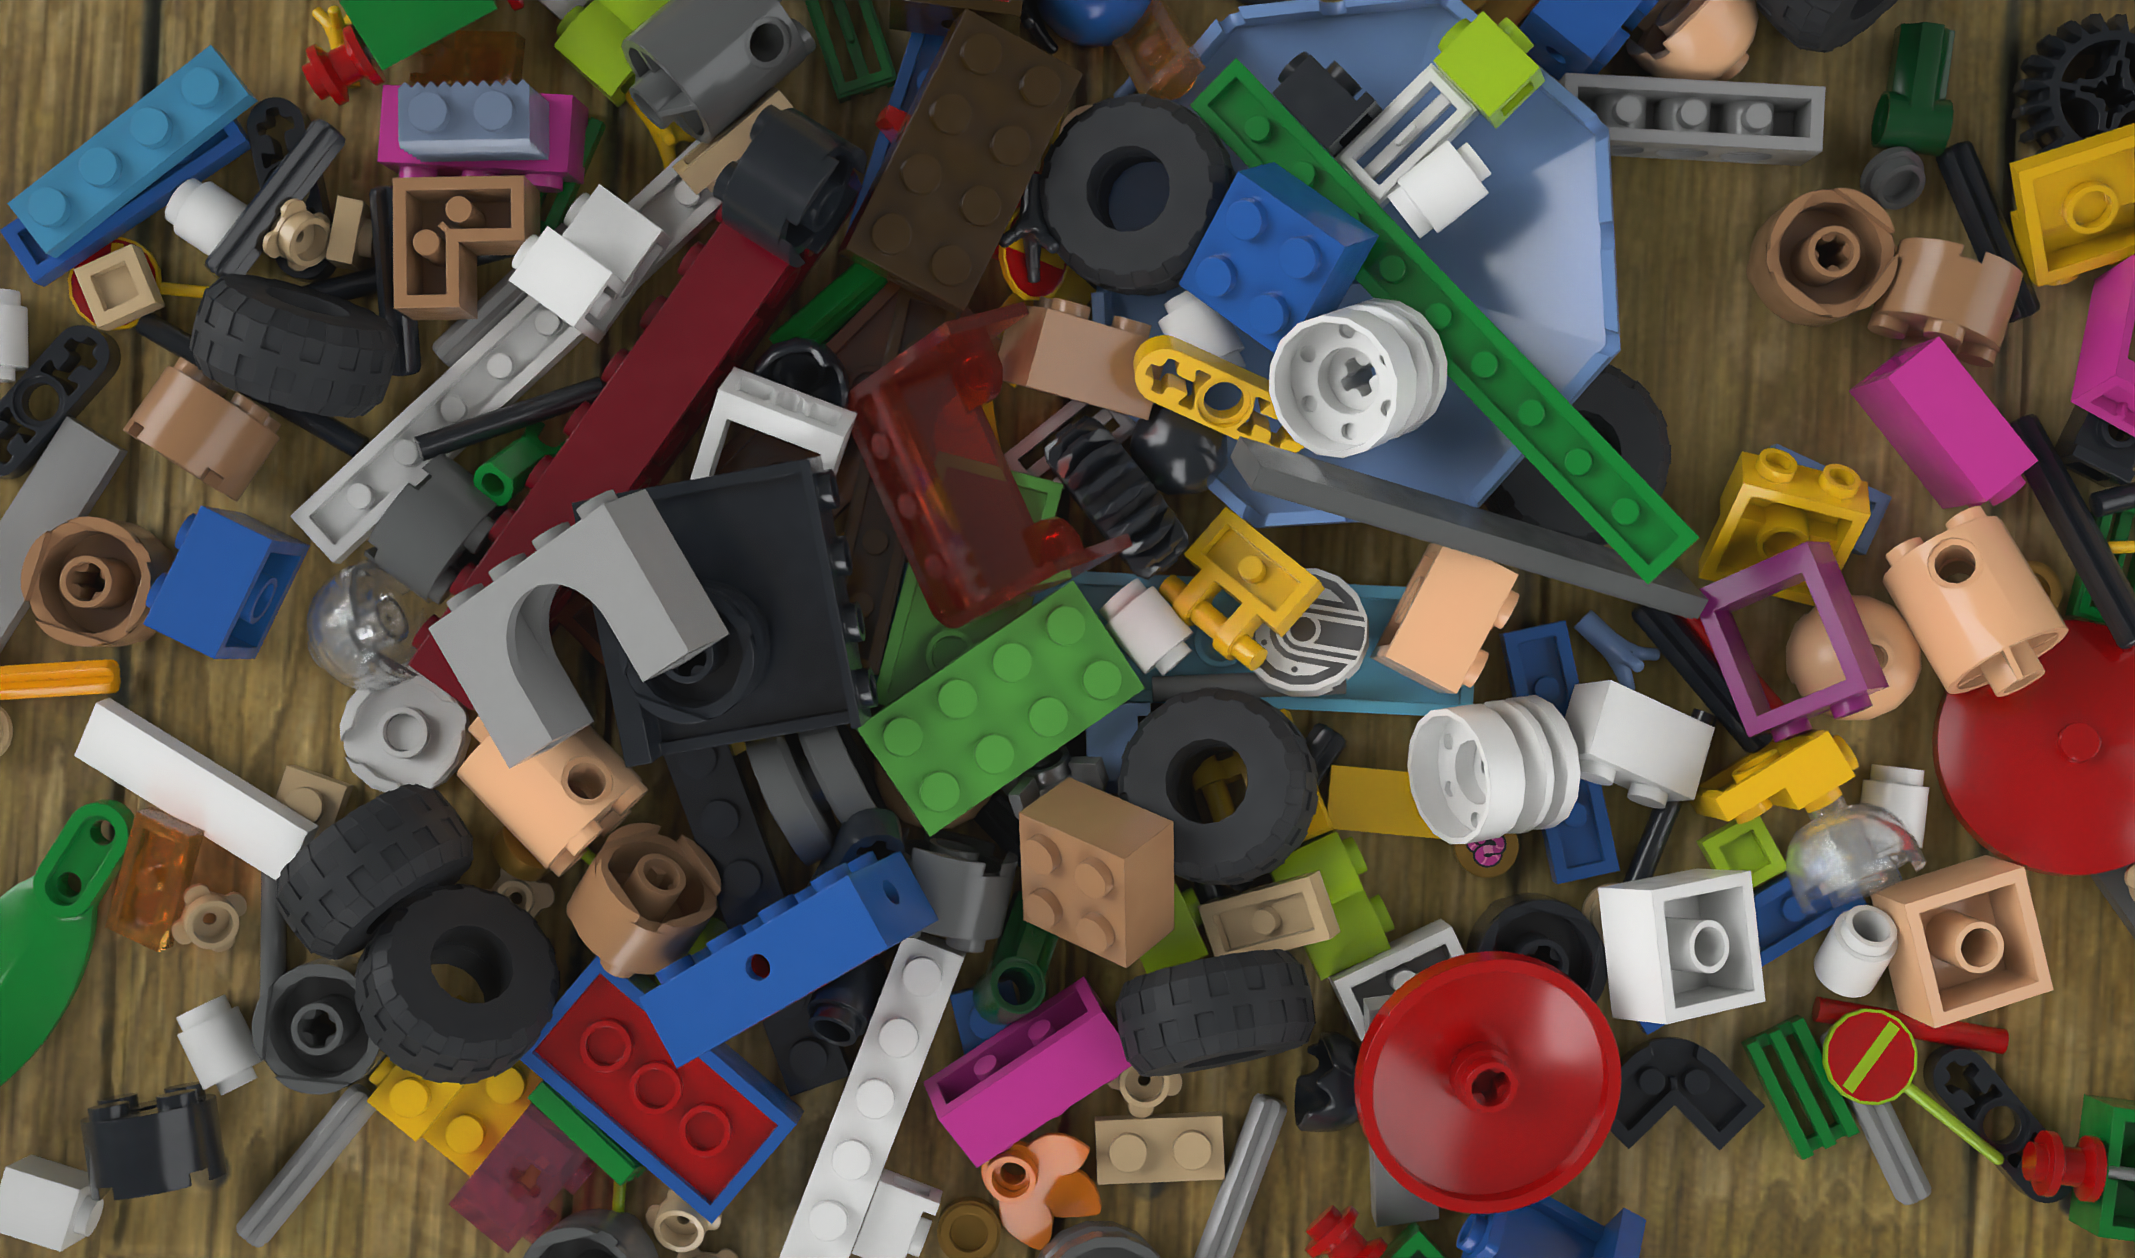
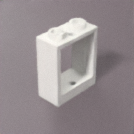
M734 367L718 389L690 480L714 475L731 421L821 454L823 469H832L836 477L857 413Z

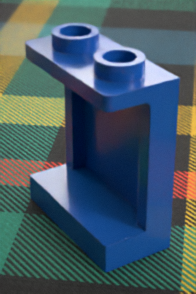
M1548 1196L1539 1202L1507 1212L1471 1214L1460 1230L1456 1246L1463 1250L1461 1258H1639L1646 1219L1623 1208L1603 1226Z

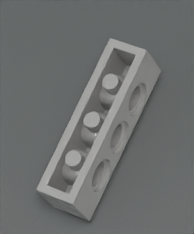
M1565 73L1558 81L1596 113L1600 121L1609 128L1611 156L1802 166L1823 150L1825 86Z

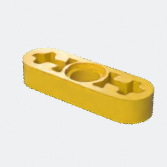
M1169 335L1152 337L1142 343L1137 349L1133 361L1135 382L1139 392L1146 399L1236 440L1242 436L1294 453L1304 448V446L1293 440L1283 426L1278 429L1277 433L1271 432L1269 420L1266 416L1277 419L1269 394L1268 379ZM1168 358L1175 360L1176 373L1180 377L1172 373H1166L1161 381L1154 379L1151 364L1163 366ZM1185 379L1193 382L1190 396L1187 395ZM1228 382L1236 385L1242 391V396L1239 402L1232 408L1217 410L1208 406L1204 401L1208 389L1217 383ZM1256 397H1259L1258 402L1262 414L1253 410Z

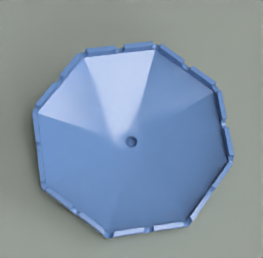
M1292 0L1239 6V12L1229 14L1223 21H1218L1217 18L1163 81L1166 84V88L1160 99H1169L1188 108L1199 116L1189 105L1235 58L1272 94L1281 84L1278 81V77L1285 66L1298 54L1306 51L1325 69L1335 60L1362 88L1354 99L1357 101L1367 91L1376 100L1381 109L1384 110L1431 63L1437 68L1433 60L1441 53L1438 49V44L1443 36L1460 20L1467 18L1472 22L1478 15L1461 0H1343L1339 2ZM1540 67L1545 82L1497 129L1479 114L1450 142L1456 150L1467 142L1491 172V175L1481 182L1489 194L1439 233L1433 228L1421 239L1391 201L1383 210L1572 405L1621 351L1609 128L1600 121L1596 113ZM1433 86L1357 163L1364 169L1441 92ZM1451 105L1374 181L1380 186L1457 109ZM1220 138L1230 155L1235 173L1237 174L1238 171L1249 169ZM1156 161L1138 163L1126 169L1114 182L1109 195V215L1117 231H1138L1153 223L1164 211L1170 195L1169 175L1164 164ZM1354 279L1337 310L1373 299V297ZM1097 286L1096 293H1091L1092 321L1111 326L1115 315L1151 325L1149 338L1164 335L1158 324L1159 320L1168 315L1164 304L1187 290L1179 286L1166 291L1164 294L1145 296L1125 295ZM1233 324L1245 347L1240 352L1246 364L1244 369L1269 380L1270 363L1274 353ZM1167 359L1162 369L1160 381L1166 373H1172L1180 377L1176 373L1175 360ZM1372 367L1371 371L1373 376H1375L1376 372L1374 367ZM1448 375L1446 390L1436 412L1418 429L1403 434L1398 438L1388 440L1386 443L1368 451L1345 458L1317 455L1305 447L1297 452L1304 456L1479 508L1525 457ZM1185 379L1187 395L1190 396L1193 382ZM1217 383L1208 389L1204 401L1213 409H1230L1239 402L1242 391L1232 383ZM1256 397L1253 410L1262 414L1258 402L1259 397ZM1129 416V417H1130L1133 421H1135L1136 423H1137V421L1140 419V418H1136V417ZM1266 416L1269 420L1271 432L1277 433L1278 429L1283 425L1278 419ZM1227 436V466L1208 489L1240 518L1247 520L1255 528L1359 522L1251 490L1230 458L1238 440Z

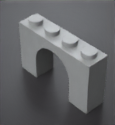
M646 489L621 498L617 497L614 490H608L588 500L576 510L581 518L580 521L573 526L569 522H564L540 534L532 541L537 550L528 558L525 553L518 554L488 572L493 580L487 587H484L482 583L474 585L449 599L446 604L451 612L428 628L509 769L554 748L594 722L558 660L550 637V606L555 592L560 585L580 592L597 606L609 623L642 682L684 664L729 634Z

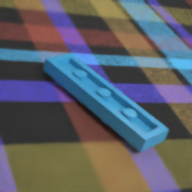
M210 45L7 204L43 251L54 258H58L258 100L223 55Z

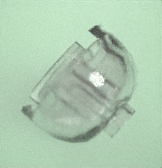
M370 559L348 566L326 580L309 604L307 635L310 655L315 663L344 686L356 690L375 692L403 684L418 676V672L407 664L417 651V649L411 646L412 641L421 626L428 620L424 608L413 618L403 596L411 590Z
M1840 796L1826 807L1807 813L1811 822L1794 833L1786 851L1785 870L1791 891L1801 913L1813 914L1818 913L1813 903L1814 900L1829 897L1833 908L1847 905L1902 881L1903 879L1898 868L1909 861L1916 872L1924 867L1926 861L1916 839L1904 821L1889 809L1870 803L1848 806L1844 797Z

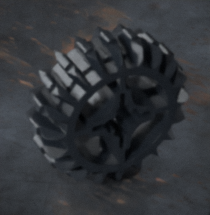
M2101 13L2090 14L2082 19L2081 25L2076 21L2070 20L2057 28L2056 36L2048 34L2039 40L2035 47L2038 55L2033 54L2024 59L2019 67L2028 78L2015 83L2011 92L2027 100V103L2015 108L2011 118L2020 121L2028 120L2030 128L2020 134L2018 142L2026 144L2036 140L2041 149L2035 155L2117 129L2119 123L2124 124L2135 119V83L2130 77L2131 74L2135 80V26L2129 31L2127 14H2116L2108 19L2107 22L2104 21ZM2095 55L2094 66L2086 70L2085 79L2078 78L2071 83L2061 81L2065 69L2075 56ZM2096 91H2098V98L2095 97V94H2093ZM2106 105H2108V108H2111V109L2105 111ZM2064 114L2072 120L2075 132L2066 121Z
M1086 415L1072 425L1070 423L1055 435L1056 439L1044 447L1046 462L1060 482L1064 484L1065 489L1072 496L1073 500L1122 561L1127 564L1136 576L1147 580L1159 571H1166L1176 563L1178 556L1189 548L1188 534L1175 516V513L1163 499V496L1110 431L1106 430L1100 421Z

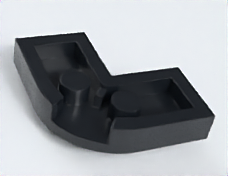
M1660 1037L1635 1046L1620 1059L1622 1081L1620 1100L1610 1131L1625 1147L1630 1149L1675 1106L1720 1151L1765 1105L1715 1054L1706 1048L1683 1038Z

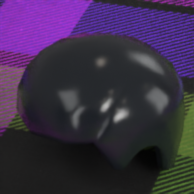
M795 337L772 344L754 364L753 374L839 407L845 409L848 407L850 399L849 379L845 367L826 344H819L814 339Z
M1156 403L1152 405L1149 419L1140 418L1132 432L1130 443L1132 459L1135 460L1139 468L1150 479L1153 486L1167 495L1202 493L1208 490V487L1227 466V435Z
M1321 1032L1318 1043L1312 1044L1307 1048V1052L1318 1059L1319 1065L1315 1071L1301 1075L1296 1079L1294 1113L1296 1126L1301 1131L1335 1132L1345 1130L1359 1119L1355 1104L1354 1079L1360 1047L1354 1041L1338 1032Z

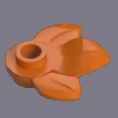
M1045 1133L1029 1143L1019 1140L1007 1151L997 1154L982 1164L981 1175L983 1182L991 1195L999 1200L1000 1221L1010 1234L1029 1247L1041 1251L1051 1239L1054 1217H1087L1098 1215L1101 1212L1102 1203L1095 1182L1086 1172L1079 1169L1089 1154L1090 1147L1074 1136L1065 1133ZM1008 1162L1019 1164L1025 1169V1172L1021 1175H1012L1006 1171L1004 1164Z

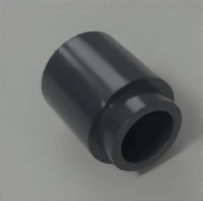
M878 956L873 957L813 992L807 1006V1011L810 1015L808 1028L815 1036L830 1044L849 1046L856 1042L858 1036L866 1033L888 977V972L880 963Z

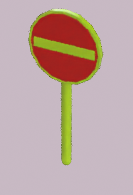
M1859 1009L1844 1014L1830 1027L1823 1043L1822 1063L1828 1081L1840 1095L1857 1104L1881 1105L1896 1100L1904 1092L1995 1165L2004 1163V1156L1912 1083L1917 1071L1918 1050L1912 1033L1899 1018L1883 1010Z

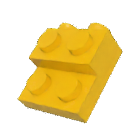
M2135 123L2009 163L2017 210L2010 212L2015 244L2029 279L2037 287L2067 284L2075 280L2081 273L2106 265L2116 266L2135 254Z
M1776 448L1764 449L1760 455L1742 451L1720 497V516L1698 561L1699 578L1714 582L1719 581L1807 541L1829 542L1839 568L1842 571L1871 515L1868 482L1862 481L1854 470L1841 464H1829L1824 467L1823 471L1798 465L1794 457L1789 453ZM1806 581L1771 595L1816 607Z
M1813 729L1803 735L1780 743H1775L1773 739L1760 751L1754 754L1748 753L1700 782L1695 799L1689 800V802L1699 815L1728 822L1735 818L1738 824L1755 819L1773 805L1795 810L1805 808L1807 813H1811L1833 803L1842 795L1838 786L1855 777L1853 770L1857 769L1859 764L1853 751L1838 734L1831 736L1827 730Z
M461 995L455 997V998H457V999H459V1000L468 1002V1001H467L465 998H463ZM387 1056L369 1078V1081L377 1088L367 1099V1102L415 1142L424 1138L472 1178L532 1107L533 1103L528 1099V1096L543 1079L519 1059L510 1069L496 1077L491 1076L482 1079L478 1083L462 1085L448 1082L437 1083L422 1079L423 1077L408 1070H403L390 1061V1058Z

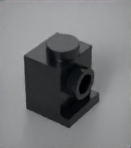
M1306 51L1298 54L1285 66L1278 77V81L1281 84L1272 93L1334 158L1383 111L1367 91L1357 101L1354 99L1362 88L1335 60L1325 69Z
M2075 404L2055 445V449L2066 469L2104 488L2130 484L2135 475V471L2132 470L2135 465V437L2119 429L2115 439H2113L2108 431V422Z

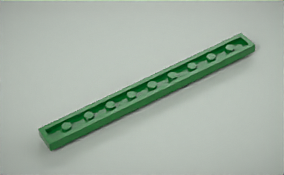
M1237 58L1189 105L1249 168L1275 162L1379 235L1355 279L1373 298L1400 301L1420 312L1440 337L1447 359V375L1648 585L1700 539Z

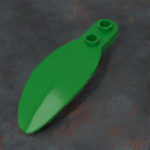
M102 799L78 808L65 824L39 865L35 875L18 883L0 897V1087L13 1077L46 1042L70 1005L83 978L94 944L98 905L134 850L139 837L136 817L121 802ZM104 820L111 823L114 827L115 836L113 841L107 840L101 832V824ZM70 872L76 874L81 880L82 887L79 893L72 890L69 886L68 876Z

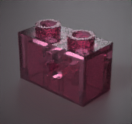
M531 1103L454 1196L449 1205L499 1247L509 1253L522 1238L532 1245L558 1215L549 1207L563 1188L574 1195L598 1165L540 1109ZM533 1164L541 1173L537 1177L536 1183L531 1188H528L521 1180L525 1176L526 1169Z

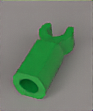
M543 422L526 427L521 438L506 446L475 471L474 486L498 504L497 507L506 505L527 488L525 486L526 481L538 462L547 454L554 458L566 442L564 441L556 447L542 443L539 440V436L545 427Z

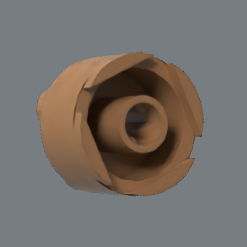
M1835 188L1812 191L1799 196L1780 208L1761 225L1751 246L1746 274L1761 301L1780 318L1808 327H1820L1831 324L1869 307L1887 291L1894 279L1898 266V254L1895 255V244L1892 235L1895 233V230L1886 211L1875 200L1857 190ZM1822 247L1828 252L1823 261L1827 268H1823L1818 263L1819 254L1815 249Z
M1913 237L1902 239L1898 247L1895 245V255L1898 254L1896 274L1887 291L1874 303L1867 329L1880 336L1901 339L1900 351L1940 336L1957 359L1975 366L1993 367L2020 290L2019 287L2023 273L2012 263L1988 252L1985 253L1982 264L1972 258L1963 256L1962 252L1965 246L1963 244L1933 238Z
M181 357L174 367L167 365L123 429V431L141 443H146L157 450L161 456L236 502L240 499L281 439L276 434L281 424L269 416L270 413L237 392L230 402L225 400L223 397L227 393L226 389L205 376L203 371L199 370L197 366Z
M77 517L67 520V522L51 531H46L34 541L23 562L20 579L24 601L29 602L37 618L35 622L50 637L65 644L81 647L128 646L146 641L155 634V630L143 625L150 611V608L146 606L147 595L155 580L162 573L169 572L175 560V555L154 534L139 525L98 517ZM98 574H101V577L105 579L104 589L101 586L95 585Z
M633 823L613 831L601 846L567 904V915L573 922L578 935L585 945L600 958L602 967L615 977L629 978L635 973L655 974L685 957L717 908V895L721 891V879L710 857L699 845L682 834L677 841L658 834L662 827L659 825Z

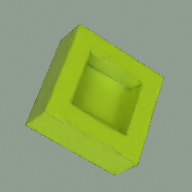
M1760 816L1743 824H1738L1736 820H1733L1696 841L1711 869L1751 871L1753 888L1789 868Z

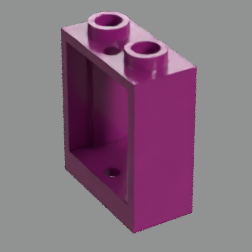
M1804 542L1699 589L1709 599L1700 614V619L1748 737L1772 734L1775 743L1798 737L1813 730L1809 719L1830 710L1834 720L1858 713L1873 706L1869 697L1870 694L1889 687L1829 542ZM1806 581L1846 680L1771 710L1732 612Z

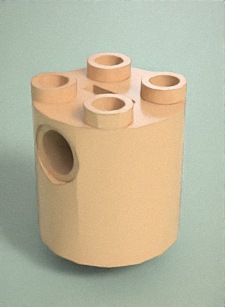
M1974 506L1952 517L1945 524L1948 529L1947 531L1925 543L1921 537H1915L1890 550L1886 554V559L1891 568L1885 573L1882 582L1948 693L1952 695L1964 693L1990 684L1995 695L2002 697L2028 686L2045 673V669L2038 657L2059 643L2069 629L2002 520L1997 516H1987L1981 506ZM1965 573L1971 576L1966 581L1960 583L1945 581L1950 575Z
M478 716L470 725L468 731L481 744L469 755L457 773L462 782L546 869L550 868L558 877L567 872L587 852L585 848L599 835L605 838L631 814L632 811L630 809L648 792L647 787L642 783V779L631 767H626L625 761L590 724L554 748L509 769Z

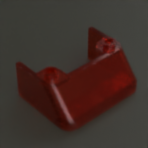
M1024 301L945 322L856 385L848 394L847 410L857 413L851 433L930 611L942 625L948 628L962 627L1066 582L1133 546L1127 533L1084 549L1078 533L1066 520L1059 517H1049L1034 523L982 408L999 395L1003 384L1002 362L991 339L1029 314Z

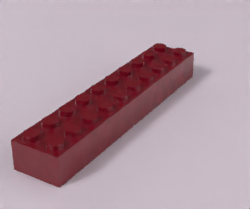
M854 170L848 186L858 191V194L849 213L829 243L818 254L807 248L799 254L806 264L798 268L792 267L724 224L721 204L715 216V220L720 223L706 245L698 241L686 253L677 270L682 279L668 298L661 294L647 308L639 323V326L645 331L630 351L622 348L610 360L601 377L607 383L593 404L584 401L571 415L563 430V433L568 435L569 438L554 458L547 454L534 467L525 484L531 491L517 511L508 508L498 518L487 537L493 543L479 564L471 561L462 569L450 587L449 592L455 596L480 583L487 587L493 582L488 572L513 556L525 553L528 558L537 550L532 541L540 534L564 522H569L573 526L576 522L572 503L595 497L608 490H614L615 493L658 486L712 411L718 389L734 367L742 369L853 213L859 192L862 189ZM560 585L556 590L549 612L550 637L560 625L555 618L579 593L578 591ZM448 607L441 618L434 614L421 626L411 644L417 651L407 665L470 710H475L428 629L451 612Z

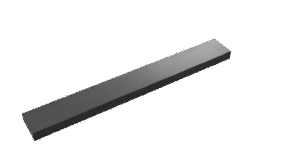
M1242 436L1239 437L1230 456L1233 464L1253 491L1689 619H1698L1709 600L1678 568L1669 566L1648 585L1612 548Z

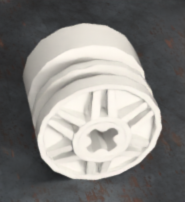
M1373 298L1298 323L1280 340L1270 363L1269 394L1277 419L1295 442L1317 455L1345 458L1368 451L1386 443L1388 440L1414 431L1436 412L1446 390L1447 359L1438 333L1420 312L1397 300ZM1372 367H1374V369H1375V372H1376V375H1375V376H1373V374H1372V371H1371V368H1372Z
M1537 695L1518 696L1505 700L1487 701L1484 704L1431 710L1418 721L1410 739L1407 766L1411 793L1419 814L1434 835L1449 844H1468L1500 838L1504 834H1521L1531 830L1553 828L1569 817L1578 798L1581 770L1577 744L1568 722L1552 703Z

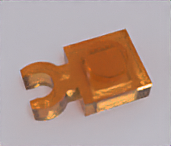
M457 30L454 48H447L436 41L418 51L423 56H435V64L427 73H410V81L414 84L419 82L426 87L430 81L437 86L443 81L449 85L451 84V86L458 81L465 86L471 80L478 86L484 80L491 86L496 80L505 85L510 79L517 85L522 80L526 39L517 32Z

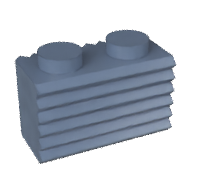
M510 79L505 85L496 80L491 86L484 80L478 86L471 80L465 86L458 81L452 86L445 81L439 86L430 81L426 87L419 82L413 87L404 82L398 88L400 149H404V152L412 154V157H416L420 162L548 160L549 102L523 79L517 85Z

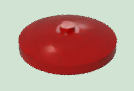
M2063 620L2069 629L2067 634L2052 649L2038 657L2045 669V673L2028 686L2002 697L1995 695L1990 684L1953 695L1946 690L1944 691L1934 721L1932 755L1939 787L1946 803L1964 829L1979 844L2001 859L2023 866L2026 870L2053 876L2077 877L2115 870L2135 862V646L2128 649L2118 647L2107 626L2079 620Z
M1502 951L1468 953L1438 962L1419 972L1397 989L1380 1008L1372 1020L1359 1050L1354 1079L1355 1104L1363 1133L1376 1157L1386 1171L1410 1193L1433 1205L1456 1212L1470 1214L1507 1212L1539 1202L1554 1194L1571 1182L1592 1161L1610 1132L1616 1116L1622 1082L1621 1062L1616 1040L1607 1019L1588 994L1565 973L1539 959L1522 954Z

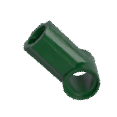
M1931 22L1901 23L1895 28L1887 87L1877 102L1871 125V144L1873 148L1889 149L1901 146L1912 149L1916 154L1939 157L1944 152L1951 134L1954 114L1953 103L1951 100L1946 99L1955 37L1954 30L1946 28L1944 24Z
M1017 891L1012 895L1002 935L996 940L986 971L974 985L972 996L975 1009L980 1016L991 1024L1001 1026L1017 1021L1037 1008L1042 1002L1046 991L1045 975L1059 938L1023 920L1022 891ZM999 977L1009 978L1019 988L1020 1002L1018 1006L1009 1004L999 994Z

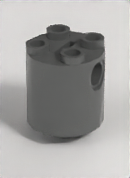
M670 0L623 40L621 47L628 64L635 74V84L629 88L630 95L644 115L660 129H665L672 122H675L699 142L709 144L758 102L772 87H775L803 63L805 58L816 49V43L800 22L789 17L780 4L782 0Z

